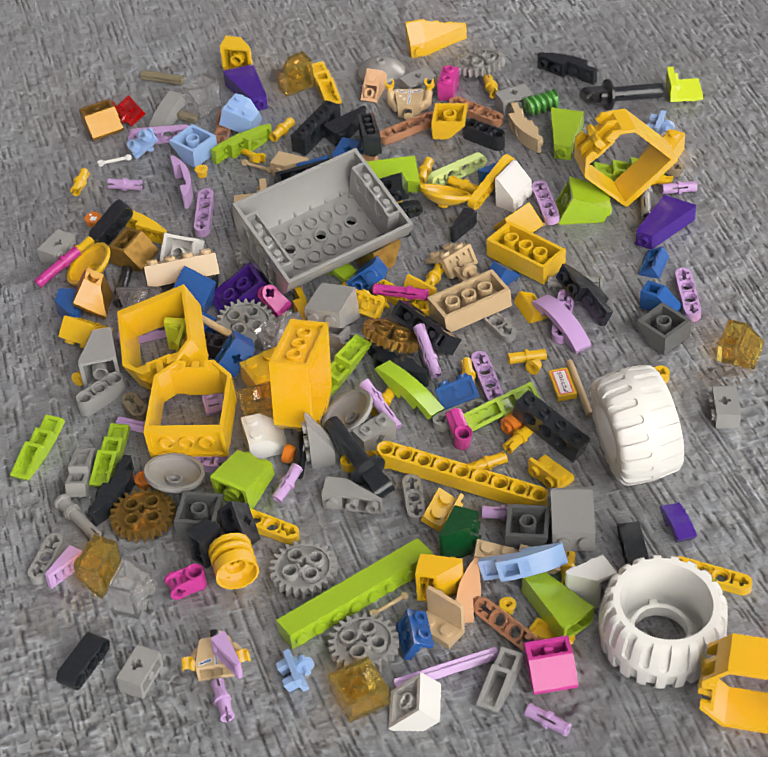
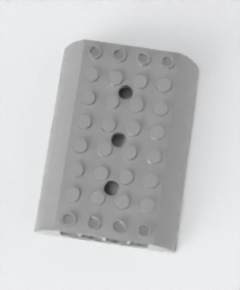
M356 148L232 203L234 222L241 243L268 282L274 285L282 295L407 236L413 228L411 220ZM347 221H354L355 224L349 225ZM317 235H324L325 238H324V239H318L316 236H317ZM287 249H291V250H294L295 252L292 253V254H289V253L286 252V250H287Z

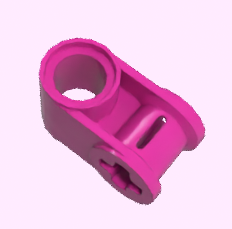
M266 285L259 288L258 298L264 305H267L268 310H272V314L276 318L280 319L292 307L291 302L274 285ZM266 290L270 291L268 297H266Z
M194 563L167 574L164 578V583L170 589L171 598L179 600L187 595L203 590L207 586V579L202 565Z

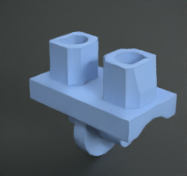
M661 110L660 115L651 114L649 123H647V126L659 135L668 129L674 130L675 128L673 122L664 120L666 115L664 110Z
M149 127L147 130L141 129L138 132V138L136 140L130 139L127 142V146L134 158L138 159L147 150L149 152L154 151L153 145L158 141V138L155 136L152 128Z
M288 648L283 651L285 658L276 663L277 669L282 676L291 672V675L282 679V682L289 692L298 688L305 692L309 689L305 676L311 674V670L315 665L312 658L305 657L304 655H300L298 658L294 657Z

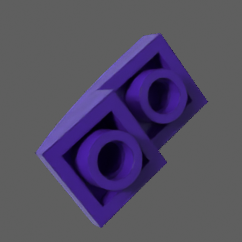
M680 503L659 507L665 525L671 528L675 543L692 540L697 537L694 526Z

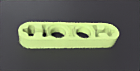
M480 152L474 153L429 174L427 182L429 184L446 185L450 177H447L450 171L453 170L451 175L462 178L483 168L487 163V158ZM467 164L466 168L462 170V167Z

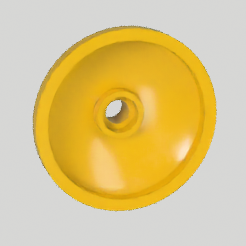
M421 184L419 188L428 200L437 203V206L440 208L467 202L471 196L469 192L463 189L441 184Z
M99 242L87 247L81 252L82 255L71 263L67 272V281L71 285H78L87 267L101 274L105 271L110 260V248L107 244Z

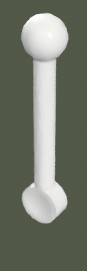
M127 154L125 157L115 158L106 161L99 160L97 164L101 167L104 166V164L122 160L129 161L131 160L132 156L130 154Z

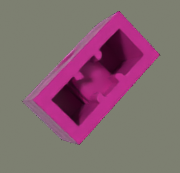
M443 66L437 83L438 100L449 101L457 93L459 67Z

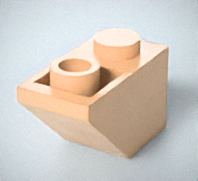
M367 68L361 95L362 101L377 103L385 88V79L387 78L385 72Z

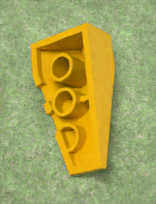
M424 19L405 22L406 47L411 58L427 56L467 38L466 23H441L436 20L429 22Z

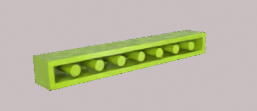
M416 538L278 618L276 622L279 634L292 649L305 644L315 636L322 634L325 630L339 624L340 620L343 621L347 616L358 613L361 609L376 602L381 597L412 581L415 578L420 554L433 555V552Z

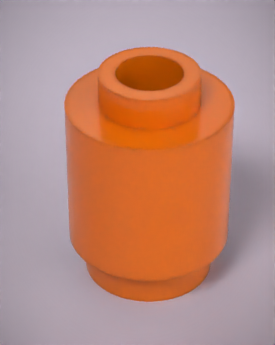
M512 412L500 421L502 431L508 435H513L517 429L520 430L524 426L523 423L511 415Z

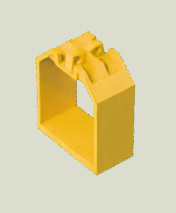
M618 109L601 112L595 117V120L598 122L596 126L590 123L585 127L588 134L581 131L575 137L574 158L587 180L625 207H628L671 168L678 159L662 136L628 110ZM636 132L653 145L615 181L590 165L621 134Z
M184 284L117 311L122 365L141 387L151 390L154 375L175 361L186 360V367H191L192 361H200V366L203 367L204 361L208 360L201 305ZM165 317L185 318L187 340L180 350L171 355L167 354L145 363L146 365L142 366L139 336L163 327Z
M290 319L269 360L274 425L279 429L289 428L302 431L301 422L305 421L304 413H308L321 426V418L329 407L332 387L328 322Z
M186 360L175 361L154 375L143 431L150 457L166 453H181L192 457H229L237 398L231 373L215 360H205L204 367L200 366V361H192L191 367H186ZM176 394H224L220 425H160L164 403Z
M732 633L709 643L707 655L715 657L702 659L698 693L708 696L711 700L701 698L699 709L720 726L768 734V693L729 687L719 679L733 674L768 680V639Z

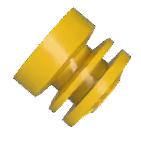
M229 533L218 537L210 544L208 549L209 558L216 582L222 588H243L257 578L259 574L258 563L251 541L246 535Z

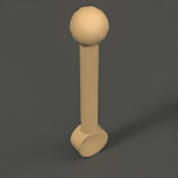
M247 159L241 161L243 166L249 165L271 173V167L250 163Z
M402 592L399 597L379 609H372L369 612L370 616L375 613V618H377L380 612L401 600L408 599V593Z

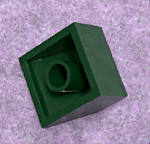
M454 505L439 534L440 556L462 558L473 553L477 539L481 540V535L479 534L481 521L478 520V511Z

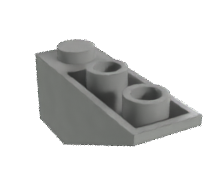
M304 413L305 421L301 422L303 434H307L303 436L305 448L308 447L305 450L307 461H311L312 469L336 465L335 452L330 435L308 413Z
M326 477L321 494L323 508L383 514V501L381 497L347 478Z

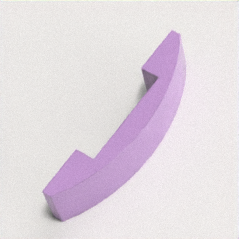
M170 156L175 179L182 178L184 185L179 186L184 207L187 209L193 198L190 173L186 165L179 158Z
M547 294L532 302V305L542 316L547 315L564 334L566 344L575 354L591 347V342L580 323L559 300Z

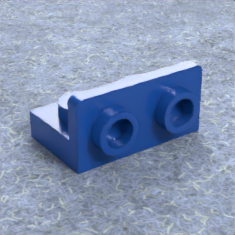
M467 373L456 376V381L449 383V380L438 383V388L435 389L444 410L480 397L472 375L467 376Z
M406 609L396 627L403 659L411 661L421 647L431 649L434 643L427 613L425 611Z

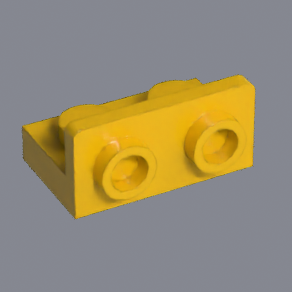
M356 289L361 316L377 319L380 318L384 309L389 310L390 306L385 297L371 295L365 289H361V291Z
M543 455L538 460L532 457L528 459V473L533 478L541 481L549 489L565 488L574 481V475L547 455Z
M438 488L420 520L440 533L454 505L463 506L461 500L464 495L460 493L455 498L443 489Z

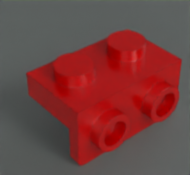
M129 95L118 105L111 101L121 121L124 124L128 122L131 127L146 114Z

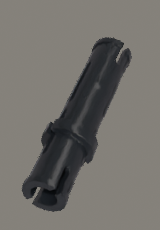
M126 265L122 266L118 286L114 291L113 305L117 308L119 303L120 308L124 307L125 299L129 294L128 286L133 271L129 265L127 270Z

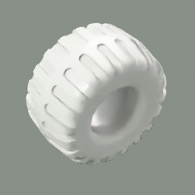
M639 365L620 368L598 377L592 382L590 387V404L593 411V421L595 422L601 449L615 478L621 484L630 486L653 482L677 472L684 462L683 435L673 399L660 373L651 365Z
M652 555L651 559L645 560L644 557L634 560L632 566L626 564L619 569L618 574L613 575L605 590L598 615L601 647L604 653L608 654L609 662L614 667L619 666L620 673L625 677L633 676L637 678L636 682L645 686L646 682L656 684L655 688L664 689L666 685L672 684L673 688H679L684 686L685 681L693 683L701 677L702 659L715 657L707 655L708 644L727 636L728 606L726 598L722 596L720 585L717 582H712V576L706 570H698L697 564L691 561L685 563L679 561V557L670 556V559L661 558V555ZM663 616L676 621L683 628L686 638L678 640L659 639L643 633L635 626L646 617Z

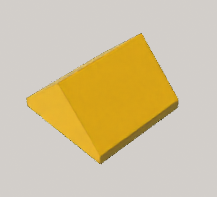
M527 203L494 225L493 229L497 231L510 221L533 233L541 228L543 223L531 204Z

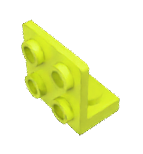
M667 67L666 86L670 102L703 100V93L698 78L678 80V73H675L674 67Z
M165 317L164 327L168 347L178 352L182 347L187 332L185 318Z

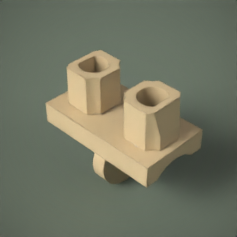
M470 262L464 263L462 267L454 268V273L459 278L460 283L479 275L476 266Z

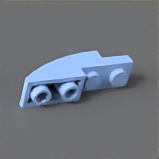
M562 542L522 548L517 553L483 557L478 560L484 581L500 579L501 582L536 575L568 563Z

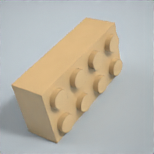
M206 248L199 250L198 254L186 252L182 253V257L178 258L172 255L164 257L163 261H157V259L147 260V264H144L143 267L148 288L176 283L184 266L195 270L205 277L220 274L215 252Z
M493 269L427 297L430 315L435 321L451 332L512 306L510 289Z

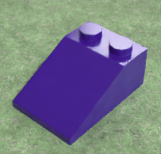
M249 262L215 290L213 304L219 314L220 310H224L225 305L230 307L231 301L237 304L238 299L241 303L245 299L249 303L254 299V303L257 304L261 301L257 295L259 288L269 284L260 271ZM266 290V297H268L270 291Z

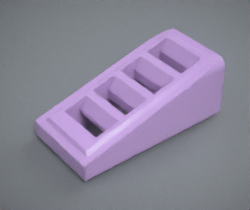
M221 393L201 395L206 416L222 412L223 400Z
M71 545L64 550L45 573L49 588H54L85 564L82 550Z
M222 631L210 639L212 653L237 679H241L243 674L240 660L225 631Z

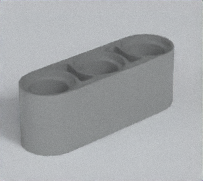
M118 371L111 372L76 395V403L80 415H93L126 392L123 374Z

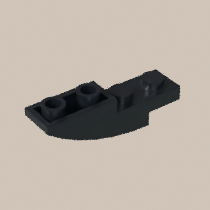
M539 52L537 54L538 68L563 78L569 75L591 85L597 83V68L589 66L588 60L560 53Z
M566 263L562 264L556 279L574 302L581 301L599 326H606L613 313L607 305L609 298L585 275Z
M372 342L368 349V354L374 358L375 368L390 360L407 371L424 387L429 386L427 370L418 365L413 358L408 357L404 353L397 356L393 351L387 348L383 349V346H377V343Z
M123 454L121 461L117 463L114 477L110 478L109 483H102L100 490H97L95 501L88 510V516L91 518L94 526L100 525L111 515L110 509H114L113 503H119V497L125 498L124 493L130 495L135 481L131 455Z

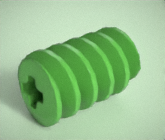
M556 89L547 90L534 96L531 95L528 98L524 97L522 100L525 112L529 113L531 117L534 116V111L537 115H540V109L542 113H546V108L550 112L551 107L558 108L559 103Z

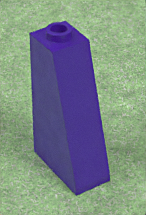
M254 64L223 71L225 86L234 94H241L251 99L258 111L268 109L267 96Z
M663 195L636 230L635 244L648 249H654L695 220L696 205Z

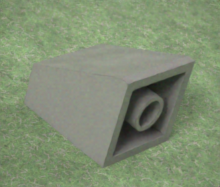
M321 283L304 308L306 320L328 322V327L343 328L358 320L360 313L356 288Z
M111 327L92 330L78 360L84 389L111 372H120Z
M593 487L550 488L552 544L562 542L565 551H595Z

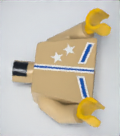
M425 78L426 90L394 89V91V79H392L391 85H388L385 79V88L388 90L386 92L388 106L394 112H397L399 118H404L405 120L421 115L423 111L431 106L433 93L431 89L435 86L433 78L431 84H427L428 80Z
M210 630L208 633L209 638L200 639L198 647L194 648L191 655L181 659L182 671L185 669L195 671L196 668L198 681L235 676L212 653L210 639L219 634L220 630ZM227 635L240 663L250 662L248 649H243L237 642H232L231 637Z

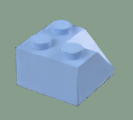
M235 93L222 108L219 125L241 133L257 127L262 121V117L251 99Z
M191 124L170 139L169 143L184 163L195 168L211 157L210 149L217 145L216 135Z

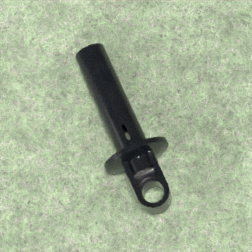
M605 79L602 86L582 88L579 96L589 106L603 105L606 110H612L616 101L662 98L664 87L662 83L614 87L610 79Z
M337 416L329 418L323 427L355 467L351 475L352 482L357 485L366 484L373 494L381 498L394 491V485L382 472L385 467L383 457L379 455L369 457Z

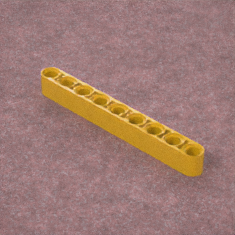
M382 441L377 445V455L382 456L385 460V468L405 474H414L425 480L505 504L548 506L549 493L542 486L391 441Z

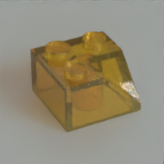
M304 51L289 56L282 69L277 73L278 88L286 97L315 87L312 60Z
M94 535L90 542L85 545L81 555L75 559L73 567L77 579L101 599L105 597L123 570L117 541Z
M368 656L328 674L330 691L350 723L390 704L389 688Z

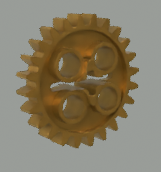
M371 318L364 321L361 332L366 336V339H371L370 342L377 343V346H383V349L389 348L390 351L395 350L398 353L403 352L405 354L407 352L413 354V352L419 351L420 346L416 334L407 327L400 325L399 322L394 323L393 320L388 321L385 318L382 320L380 318Z
M141 487L139 492L133 489L131 495L124 493L125 498L119 497V503H113L114 509H110L111 515L109 518L115 534H120L121 539L127 537L128 542L135 539V543H138L140 539H143V542L146 543L147 538L154 541V536L162 537V531L168 533V527H173V521L177 513L174 500H171L170 495L166 496L165 492L159 494L157 489L152 492L150 487L146 491H143Z

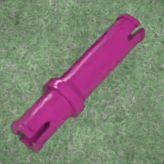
M73 246L67 253L60 255L54 264L35 278L34 282L42 288L63 269L68 268L76 258L82 255L81 252Z
M375 283L373 286L374 295L424 301L428 300L427 297L429 296L428 289L413 288V286L401 287Z

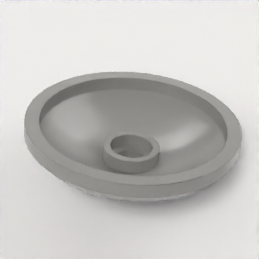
M391 56L371 57L365 60L358 68V77L363 83L367 68L385 72L388 85L392 84V79H394V83L398 82L399 77L405 74L404 64Z
M353 389L342 394L326 410L322 419V428L324 429V423L329 418L337 416L349 432L352 433V430L362 425L370 415L373 404L372 396L364 389Z
M166 453L158 455L147 462L144 468V477L155 489L177 494L183 493V491H191L198 487L204 480L205 469L202 463L192 456L181 453Z

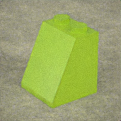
M571 176L555 201L559 211L560 221L558 224L603 223L612 212L610 195L591 182Z
M237 450L210 476L214 492L223 494V501L228 503L230 501L248 503L249 508L254 509L274 477L275 472L272 463L267 459H259L249 452Z

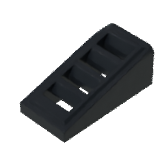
M463 208L450 228L451 242L455 243L477 224L476 210Z

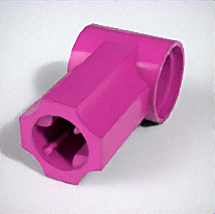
M451 409L445 413V418L453 436V445L459 450H466L471 444L472 429L467 425L462 409Z

